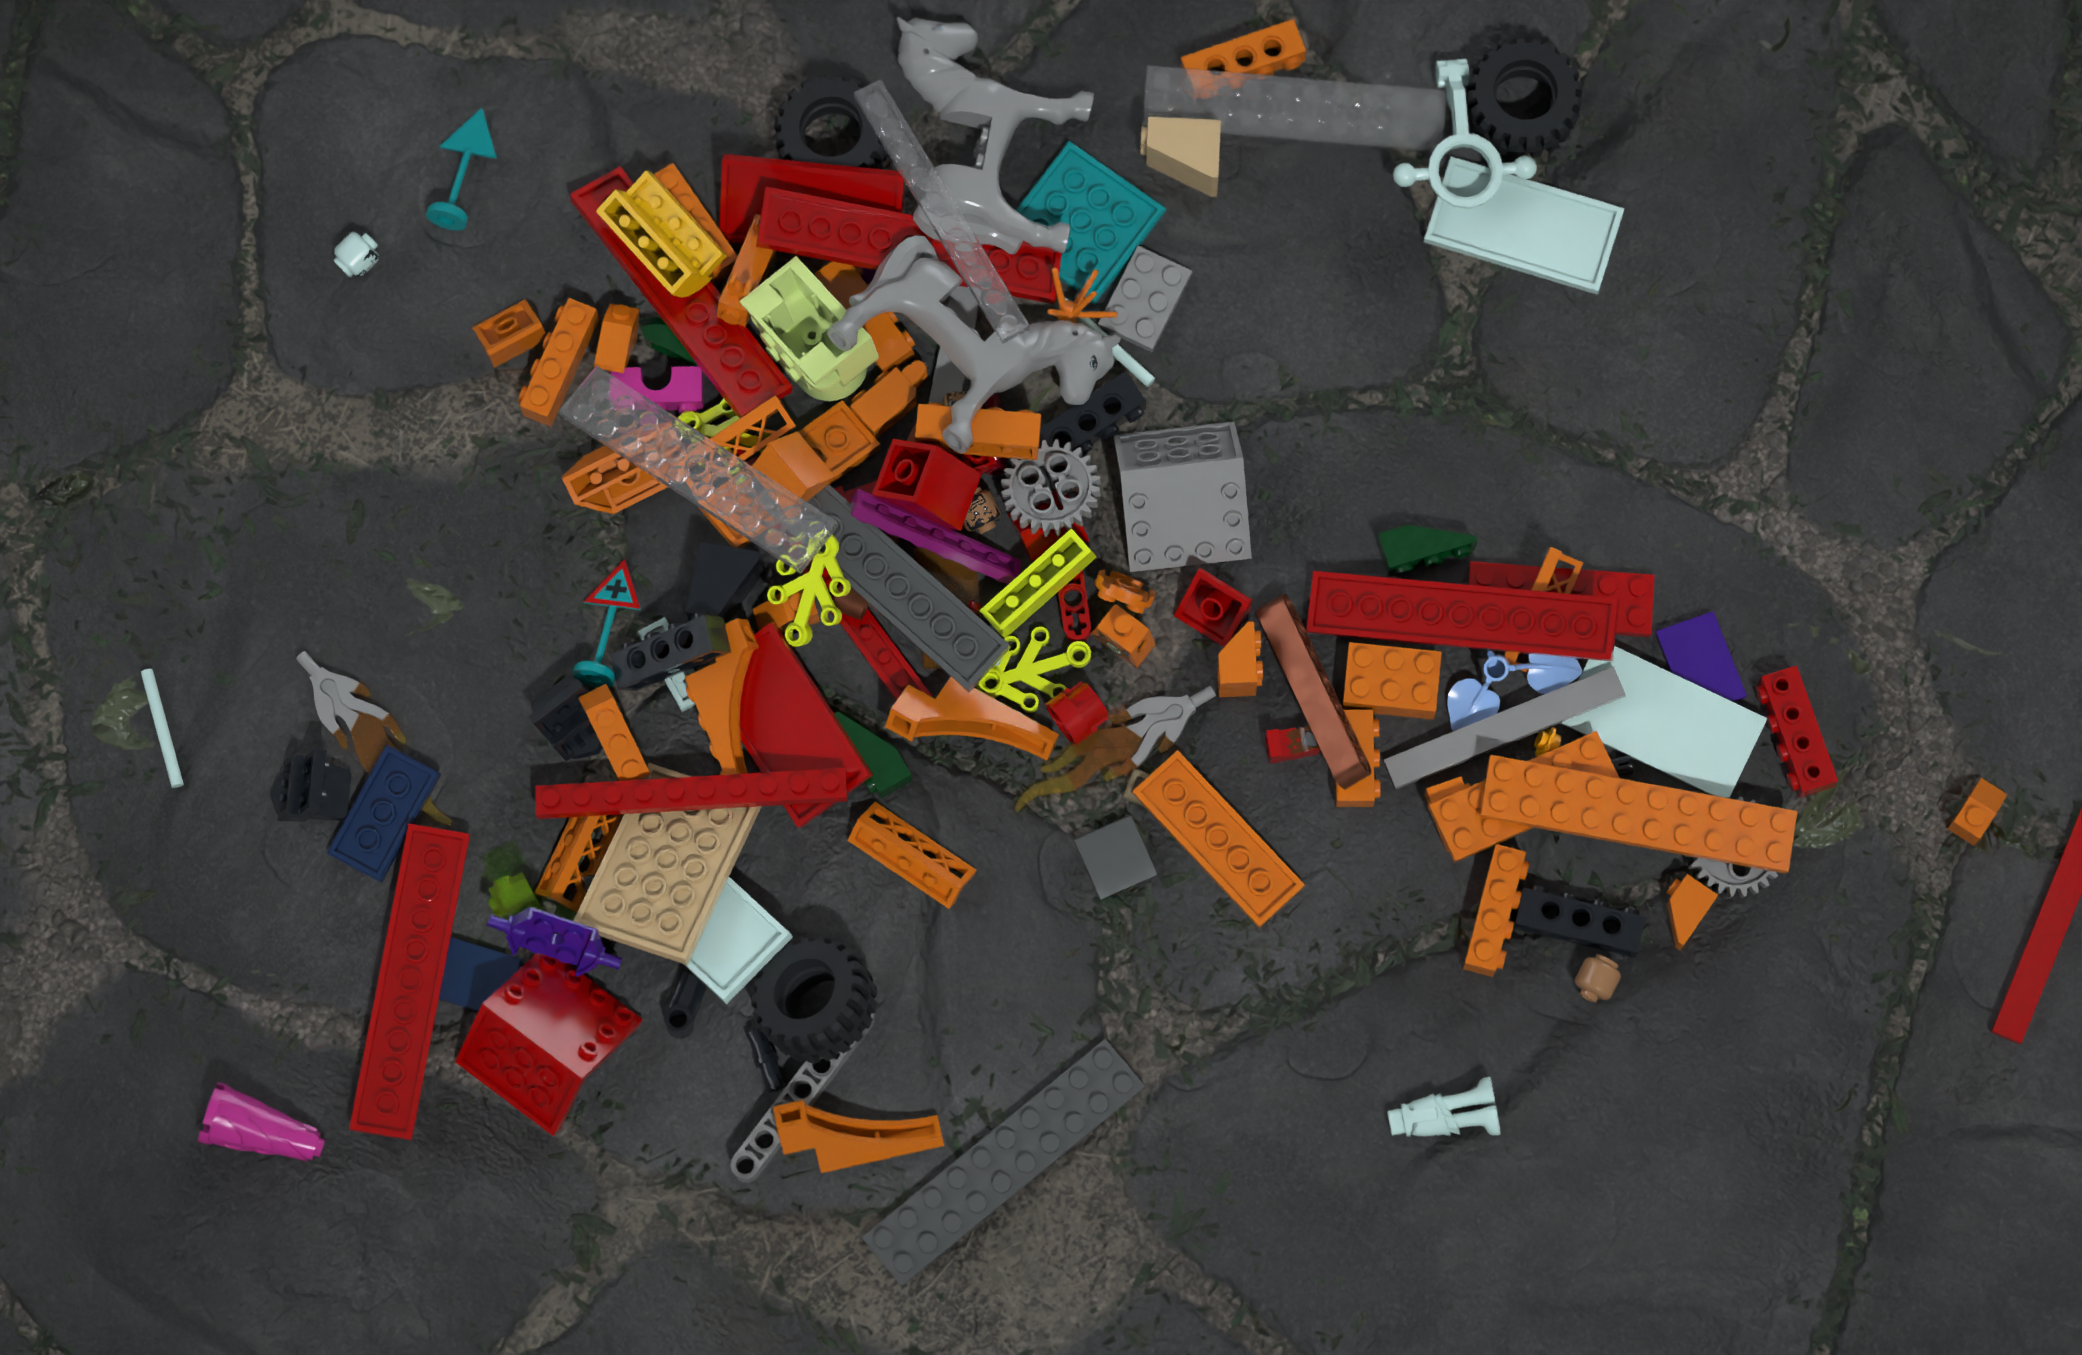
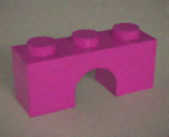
M699 366L671 367V380L669 384L661 390H650L644 385V375L641 367H626L624 373L611 371L610 404L613 411H618V414L634 415L636 411H648L649 414L662 415L667 410H679L681 414L686 411L696 413L697 410H704V372Z

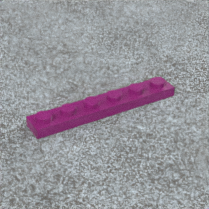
M858 488L852 496L850 516L855 517L862 523H869L890 535H896L910 541L917 547L926 548L945 559L958 562L972 571H978L990 576L999 583L1009 584L1021 574V560Z

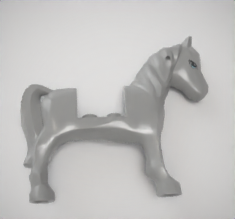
M897 17L896 20L902 31L897 59L902 67L904 77L910 81L912 87L920 93L925 101L933 105L937 113L940 112L941 120L982 129L980 140L976 142L973 158H976L975 167L945 164L934 167L930 171L927 180V195L914 211V222L930 238L959 245H995L1008 254L1013 255L1016 254L1022 242L1025 241L1033 247H1047L1053 251L1064 253L1069 238L1070 224L1060 222L1052 226H1045L1019 214L1002 196L999 186V171L1011 138L1022 120L1035 117L1055 124H1063L1067 120L1075 118L1087 122L1092 108L1094 93L1082 91L1067 99H1048L1015 91L991 78L977 77L971 71L954 62L958 56L973 50L978 43V35L969 24H946L920 18H914L906 22Z
M925 236L907 238L896 246L878 266L874 278L867 289L849 298V303L852 307L846 310L840 321L835 322L828 329V336L832 343L843 351H849L857 344L858 330L871 318L881 313L898 312L907 316L936 341L958 369L971 380L970 389L966 395L955 402L950 408L952 423L942 431L943 439L947 445L961 454L965 453L973 443L971 424L976 413L987 399L994 393L1004 392L1020 384L1034 371L1055 365L1060 376V394L1065 402L1073 405L1084 404L1089 400L1096 381L1101 379L1113 367L1112 348L1121 340L1117 335L1103 337L1102 334L1088 328L1084 324L1073 323L1067 320L1044 321L1027 326H1015L1010 320H1007L984 342L975 329L967 327L958 319L956 313L951 308L942 304L962 283L963 279L948 265L939 261L935 249Z

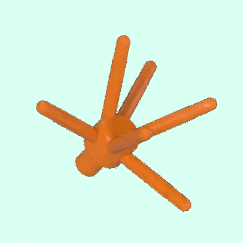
M1052 268L1060 307L1059 310L1048 309L1047 313L1049 315L1057 316L1059 320H1067L1076 323L1078 318H1116L1118 316L1117 312H1080L1097 295L1095 291H1092L1085 297L1099 273L1098 270H1094L1076 299L1070 301L1064 297L1057 268Z

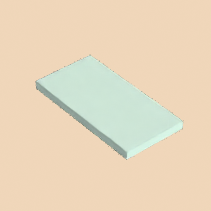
M1450 157L1442 184L1449 192L1456 196H1475L1487 187L1490 169ZM1507 174L1502 175V182L1495 195L1483 205L1472 208L1453 207L1438 197L1424 243L1598 295L1624 208Z
M1614 646L1613 662L1588 659L1579 680L1614 666L1626 696L1560 724L1585 736L1597 731L1602 743L1608 747L1629 755L1709 795L1724 798L1731 796L1768 718Z
M728 877L688 965H684L727 1004L793 937L790 932Z

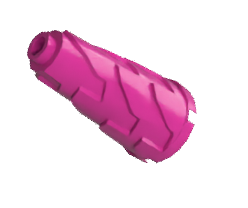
M218 1082L214 1089L202 1123L205 1126L203 1131L200 1130L198 1142L206 1145L215 1144L243 1151L282 1155L306 1162L308 1159L312 1160L314 1156L320 1157L326 1140L320 1138L321 1133L317 1132V1128L292 1119L283 1112L267 1106L263 1102L234 1090L232 1087Z

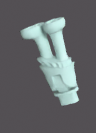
M1482 1078L1475 1089L1448 1096H1442L1441 1093L1435 1096L1431 1094L1407 1105L1401 1104L1402 1108L1389 1110L1388 1115L1392 1135L1406 1133L1408 1137L1411 1136V1132L1415 1136H1450V1132L1460 1135L1459 1128L1469 1126H1483L1490 1135H1501L1496 1105L1458 1114L1450 1112L1452 1109L1465 1106L1495 1104L1491 1078Z

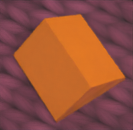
M525 299L472 327L494 368L544 342L546 337L541 322Z
M798 431L770 442L750 469V472L788 517L836 479L835 475Z

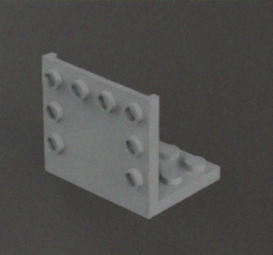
M1235 422L1114 435V445L1121 478L1130 572L1252 559L1244 460Z

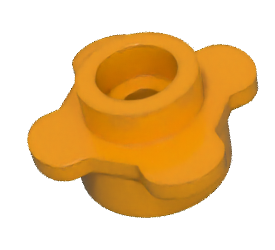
M1555 727L1542 730L1538 734L1534 743V747L1537 748L1535 756L1538 757L1559 748L1561 735L1556 733Z

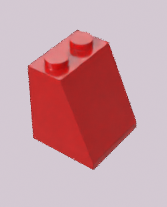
M893 439L872 495L944 527L961 531L982 474L937 445Z

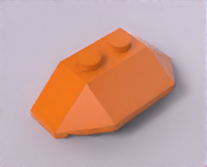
M672 423L639 428L584 455L561 478L575 505L615 514L667 488L676 471L674 462L682 457L685 450Z

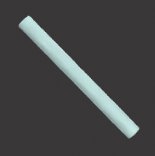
M1090 318L1077 319L1076 323L1086 325L1088 328L1102 334L1103 337L1109 336ZM1117 344L1112 348L1113 356L1146 387H1149L1154 382L1155 377L1120 345Z
M146 669L141 671V676L171 787H181L184 783L153 669Z

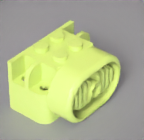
M797 256L739 301L751 315L752 322L761 332L760 337L767 345L765 349L774 361L779 362L787 375L813 398L823 401H836L846 398L861 386L865 379L867 368L879 359L872 337L863 327L858 330L857 344L851 350L843 351L832 343L828 336V329L835 322L841 320L846 309Z

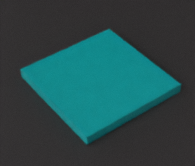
M1069 141L1016 211L1027 219L1045 226H1052L1060 222L1070 224L1067 245L1064 253L1061 255L1059 278L1060 281L1079 293L1094 270H1098L1099 273L1085 295L1087 297L1092 291H1095L1097 295L1091 302L1096 305L1131 259L1137 246L1144 242L1166 213V208Z

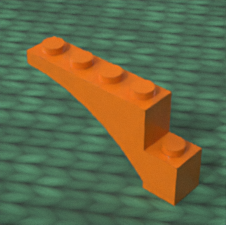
M735 619L725 624L731 652L716 658L715 663L685 677L688 684L686 686L687 695L692 702H695L699 711L697 715L698 722L702 729L708 733L711 741L709 742V748L712 755L719 760L722 768L721 775L748 773L741 746L740 701L744 678L753 651L758 649L759 646L748 620Z
M950 677L935 699L928 696L925 692L907 685L892 706L885 725L886 728L911 742L914 738L922 736H970L1005 743L1030 752L1046 761L1053 753L1059 737L1058 733L1052 731L1047 726L1028 718L1021 712L997 701L994 697L988 696L975 688L968 693L952 677Z
M804 1100L773 1107L783 1154L815 1148L821 1173L944 1146L938 1115L918 1119L881 1121L855 1119L831 1114L806 1105Z

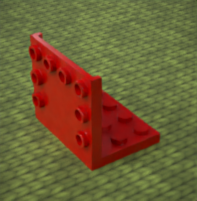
M536 953L482 1003L455 1063L554 1136L561 1129L585 1079L640 1027L643 1019L585 975L575 976L577 969L569 963H563L558 959Z

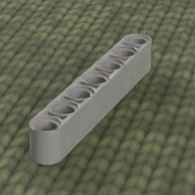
M871 1013V1016H870V1017L873 1019V1022H872L870 1028H869V1029L865 1028L864 1031L862 1032V1034L864 1035V1037L866 1036V1034L869 1032V1030L872 1028V1026H873V1024H874V1020H875L874 1013ZM855 1041L850 1045L851 1050L845 1054L839 1052L836 1054V1058L829 1060L831 1067L826 1073L815 1072V1063L805 1061L733 1156L731 1169L738 1180L742 1182L754 1181L781 1148L773 1107L804 1100L806 1105L812 1107L859 1043ZM800 1084L811 1086L812 1092L807 1098L801 1099L795 1096V1089ZM762 1134H770L774 1138L772 1146L767 1149H761L757 1146V1139ZM744 1159H750L754 1162V1169L748 1174H741L737 1170L739 1162Z

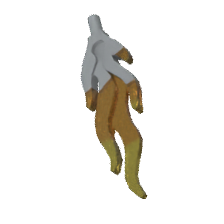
M306 651L297 656V661L310 675L315 706L321 722L336 737L341 748L347 750V740L337 724L336 716L341 717L346 722L351 732L360 763L369 775L386 745L396 749L388 739L383 726L390 728L401 744H407L396 721L388 712L351 695L358 694L367 698L371 697V692L364 685L352 678L331 673L323 667L320 668ZM429 796L423 811L433 820L451 825L453 821L436 809Z
M1208 686L1191 697L1185 695L1182 697L1146 698L1123 712L1112 715L1110 717L1111 723L1126 722L1143 715L1145 717L1140 722L1126 727L1098 730L1077 746L1072 744L1054 763L1042 766L1041 772H1057L1069 765L1077 757L1087 755L1083 762L1064 776L1030 787L1018 800L1015 811L1019 812L1029 801L1038 796L1075 791L1084 785L1097 771L1114 762L1126 760L1123 765L1108 771L1104 775L1105 781L1128 774L1146 760L1158 739L1164 734L1165 737L1158 750L1160 753L1166 752L1178 740L1189 718L1196 712V707L1216 696L1211 686Z

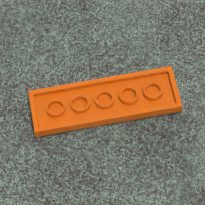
M843 400L798 431L835 475L836 479L829 485L880 449V443ZM753 464L698 503V508L730 546L734 548H744L778 523L743 491L755 478L750 472Z
M1597 731L1528 761L1619 778ZM1485 780L1428 805L1431 816L1454 863L1534 828L1480 818Z
M1178 750L1132 791V794L1258 928L1263 926L1305 887V884Z

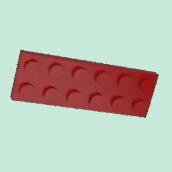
M1470 561L1468 585L1531 590L1541 566ZM1555 568L1554 570L1558 583L1569 579L1573 572V569ZM1580 570L1570 594L1618 598L1620 601L1616 635L1651 636L1655 575ZM1552 578L1547 587L1554 585ZM1568 583L1560 586L1562 593H1564ZM1556 588L1546 591L1558 593Z

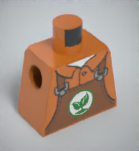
M1116 604L1109 609L1091 632L1093 637L1136 669L1156 645L1151 631Z

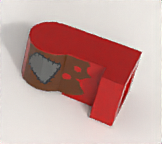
M1310 726L1298 729L1267 730L1265 733L1269 764L1322 753Z

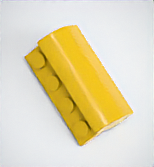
M646 170L627 192L615 189L596 210L600 217L671 295L687 297L699 291L713 279L710 274L727 256L721 247L650 171Z

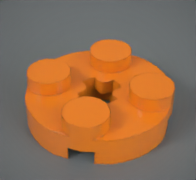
M1100 570L1094 582L1095 586L1099 589L1098 596L1109 602L1118 600L1126 603L1128 609L1140 614L1144 612L1145 608L1152 606L1156 596L1155 591L1151 588L1148 593L1142 589L1144 583L1116 571H1111L1110 576L1105 575V570Z

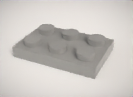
M1137 246L1105 309L1106 312H1117L1118 316L1116 318H1101L1098 326L1153 353L1192 276V271Z

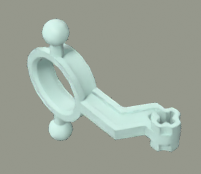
M1467 59L1436 61V82L1438 88L1445 87L1446 100L1452 115L1453 136L1447 137L1436 146L1429 159L1428 168H1414L1407 163L1399 164L1393 171V178L1402 187L1411 186L1416 180H1429L1431 188L1438 197L1453 207L1472 208L1483 205L1495 195L1502 182V175L1515 174L1521 179H1529L1535 175L1537 165L1533 158L1525 155L1518 157L1515 162L1502 163L1500 154L1491 142L1479 135L1469 134L1464 88L1469 83ZM1458 147L1472 148L1481 153L1488 162L1490 169L1489 183L1485 190L1478 195L1471 197L1456 196L1449 192L1441 183L1438 173L1439 163L1443 155L1451 149Z

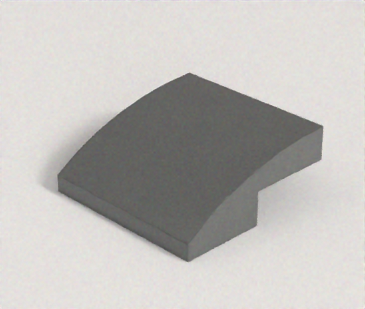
M1131 815L1073 839L1100 900L1157 875Z

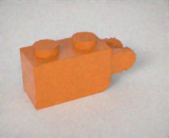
M922 361L912 362L911 365L909 364L901 372L897 367L891 372L888 370L884 371L876 378L875 385L871 389L860 391L852 399L851 411L876 439L917 406L916 390L923 382L925 383L928 377L927 366Z

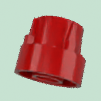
M1082 681L1070 690L1066 688L1045 703L1047 711L1058 728L1074 746H1077L1098 731L1097 727L1109 719L1108 712L1093 689L1087 683L1083 684Z

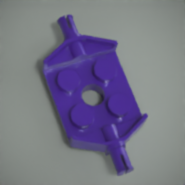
M532 907L526 908L514 917L510 916L509 920L491 914L487 923V927L503 931L504 934H507L506 939L514 956H516L519 947L528 949L533 953L544 954L563 963L578 966L575 976H580L600 964L618 970L622 961V957L605 952L606 947H603L597 929Z

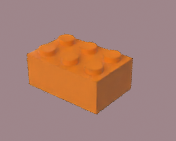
M1349 642L1342 701L1343 709L1373 710V714L1434 720L1437 708L1442 652Z

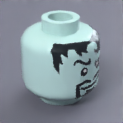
M351 232L335 247L334 253L336 258L334 262L349 277L353 274L361 277L378 261L379 256L375 251L378 244L367 233L361 237L358 233Z

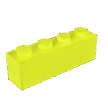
M1071 528L979 611L997 632L1005 638L1096 559L1097 556Z

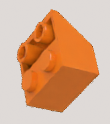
M1254 621L1247 622L1218 653L1219 697L1256 696L1257 686H1262V661H1256V656H1260L1261 633L1254 630Z

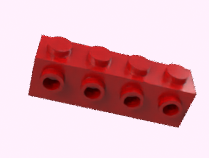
M1797 665L1762 676L1758 682L1759 686L1756 687V694L1760 704H1765L1769 713L1766 716L1768 718V728L1772 734L1776 733L1779 744L1776 745L1778 756L1781 762H1786L1790 773L1787 774V781L1790 789L1796 791L1798 797L1802 798L1835 787L1838 778Z

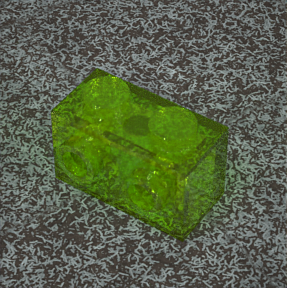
M523 872L513 877L505 875L494 881V886L489 888L492 898L487 901L495 916L509 920L510 916L514 917L528 907L543 911Z

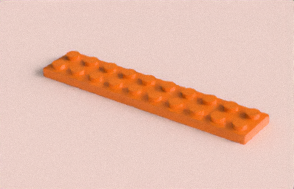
M1490 755L1479 817L1787 874L1790 866L1797 811Z

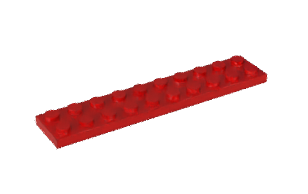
M621 167L614 169L570 194L572 204L739 418H742L775 395L782 399L792 393L793 386L747 327L739 324L732 325L717 317L721 294L711 281L690 296L677 297L671 295L596 212L615 189L627 192L634 184Z
M765 187L756 241V247L877 270L887 255L905 239L913 236H925L935 249L939 261L944 262L963 279L959 286L1054 304L1057 294L1052 268H1057L1059 274L1062 253L1047 247H1033L1025 241L1022 242L1016 254L1013 255L1008 254L995 245H959L930 238L922 232L914 222L913 215L771 187Z
M1313 571L1306 632L1613 662L1620 600L1609 597Z
M408 823L349 1127L350 1131L409 1141L413 1140L469 847L470 834Z

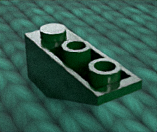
M1405 525L1378 533L1377 538L1387 574L1396 573L1397 576L1409 574L1414 571V567L1425 564L1426 567L1439 565L1443 562L1444 558L1455 556L1456 559L1466 557L1473 553L1472 550L1476 549L1478 542L1475 535L1413 525Z
M839 711L834 713L873 773V776L864 782L871 794L877 792L879 798L882 799L913 781L910 771L895 747Z

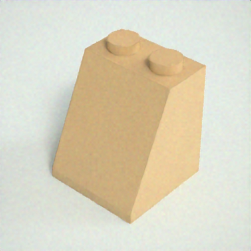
M1148 117V127H1142L1141 155H1147L1146 165L1210 197H1217L1221 120Z

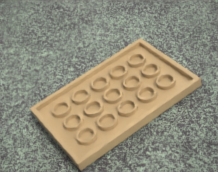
M649 763L647 767L650 774L641 780L692 776ZM762 806L624 814L573 921L597 929L601 937L688 965Z

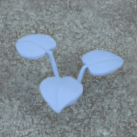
M1487 650L1489 659L1484 664V673L1487 679L1483 686L1476 679L1467 678L1454 684L1449 692L1447 706L1451 729L1456 731L1497 714L1500 707V698L1494 691L1488 690V687L1492 681L1503 680L1509 671L1529 669L1527 680L1530 686L1541 694H1547L1569 685L1582 674V668L1576 658L1529 654L1530 663L1510 665L1505 656L1495 655L1493 650Z

